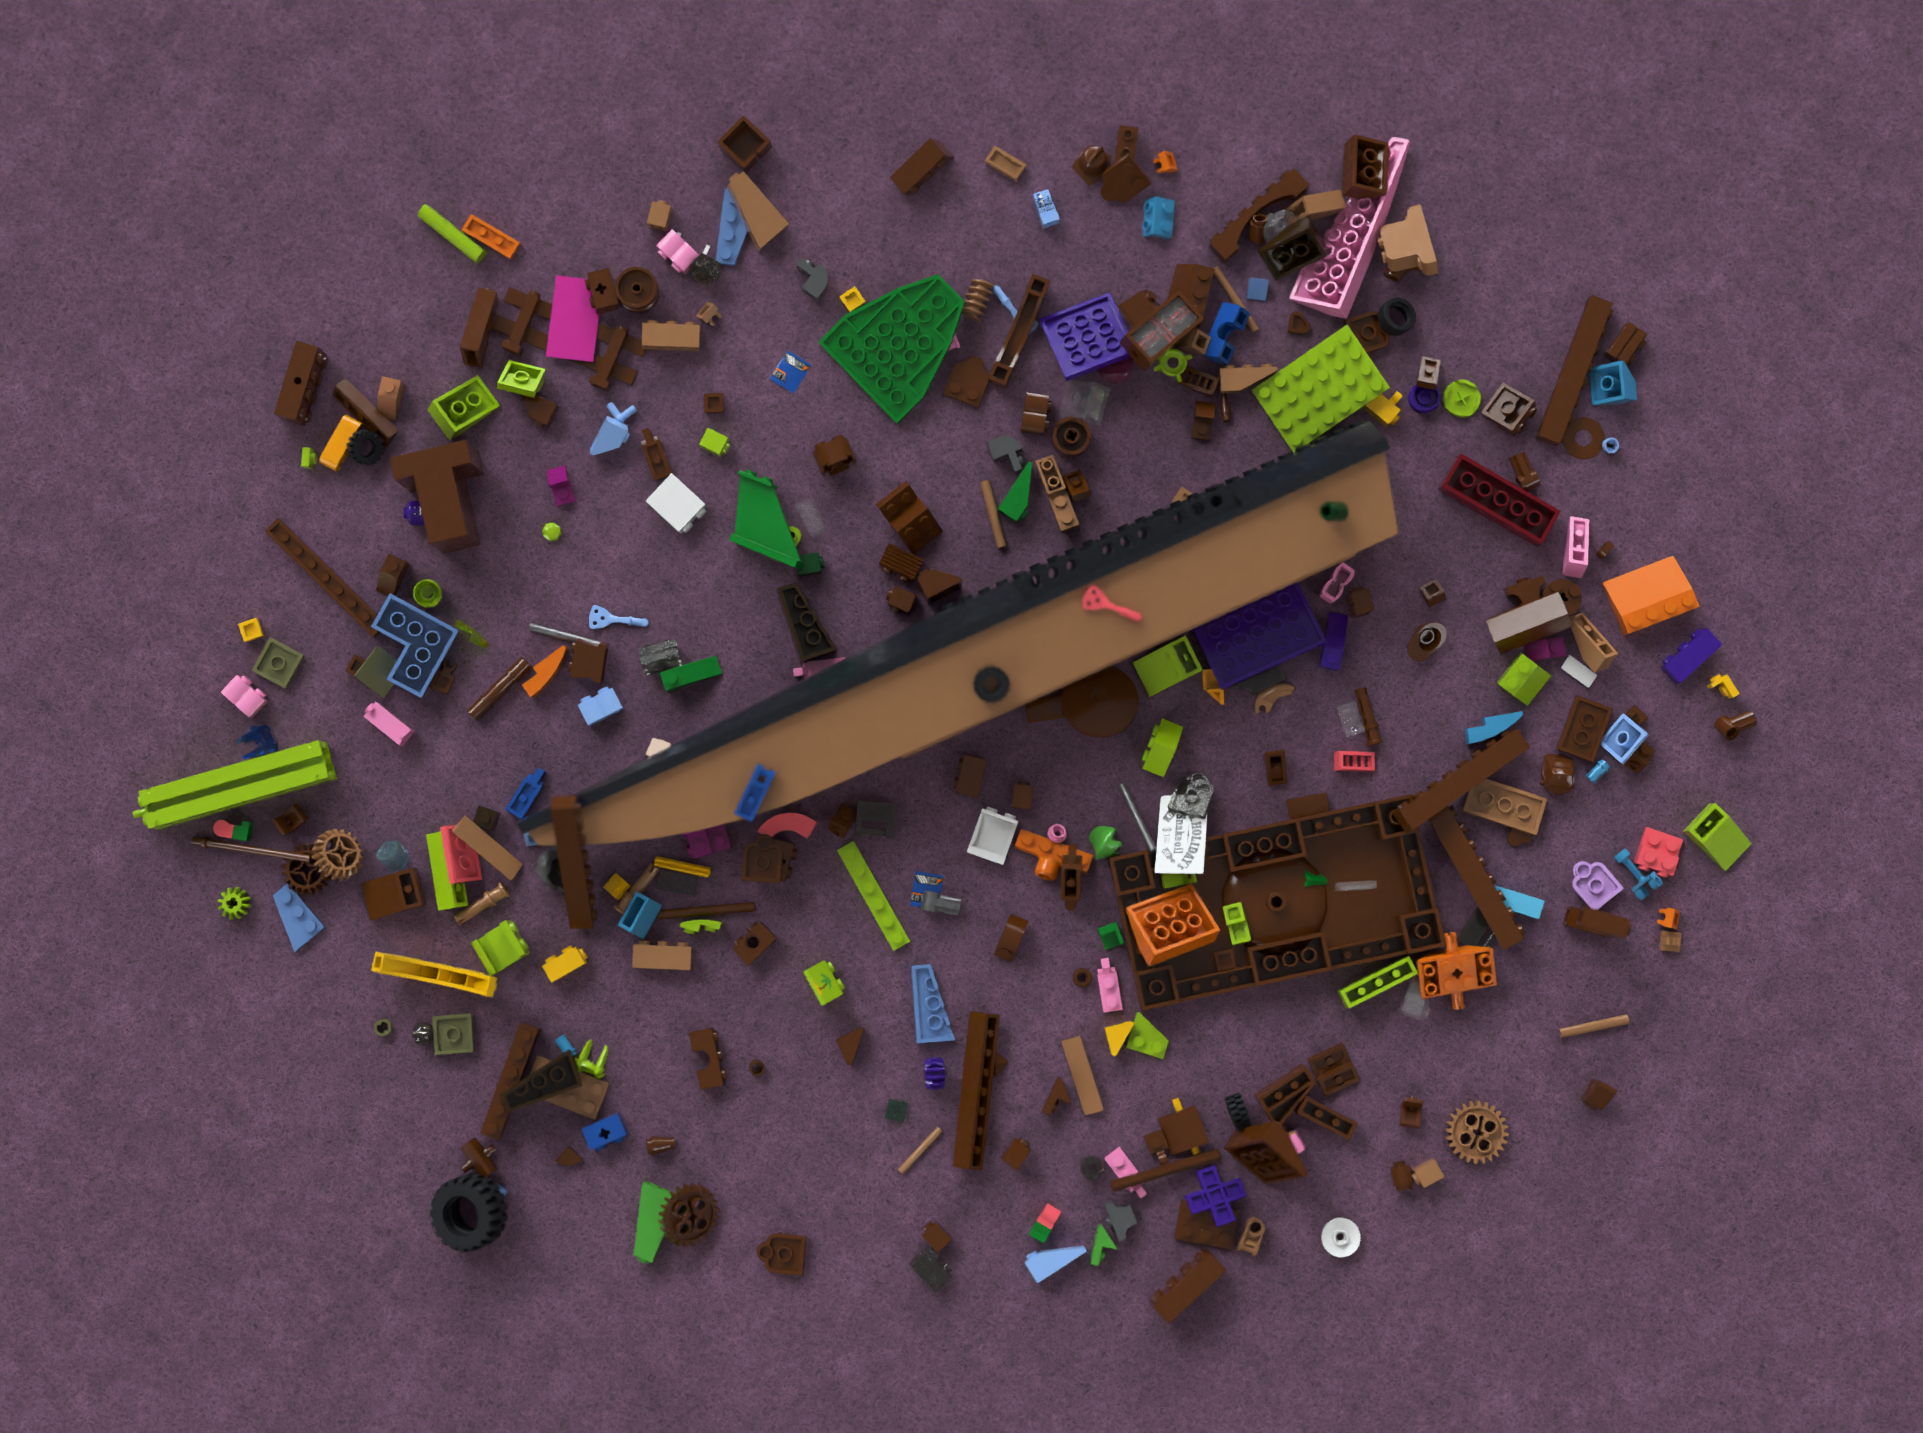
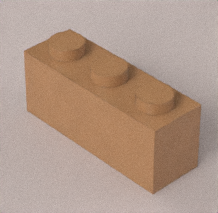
M648 320L647 323H642V349L700 351V325H696V322L677 324L676 321H666V324H661L655 320Z
M638 941V944H633L632 968L692 970L693 947L689 946L687 942H677V946H669V942L658 941V945H650V941Z

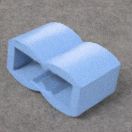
M604 687L597 691L598 695L594 697L589 695L580 700L581 703L578 704V707L589 727L623 710L613 688Z

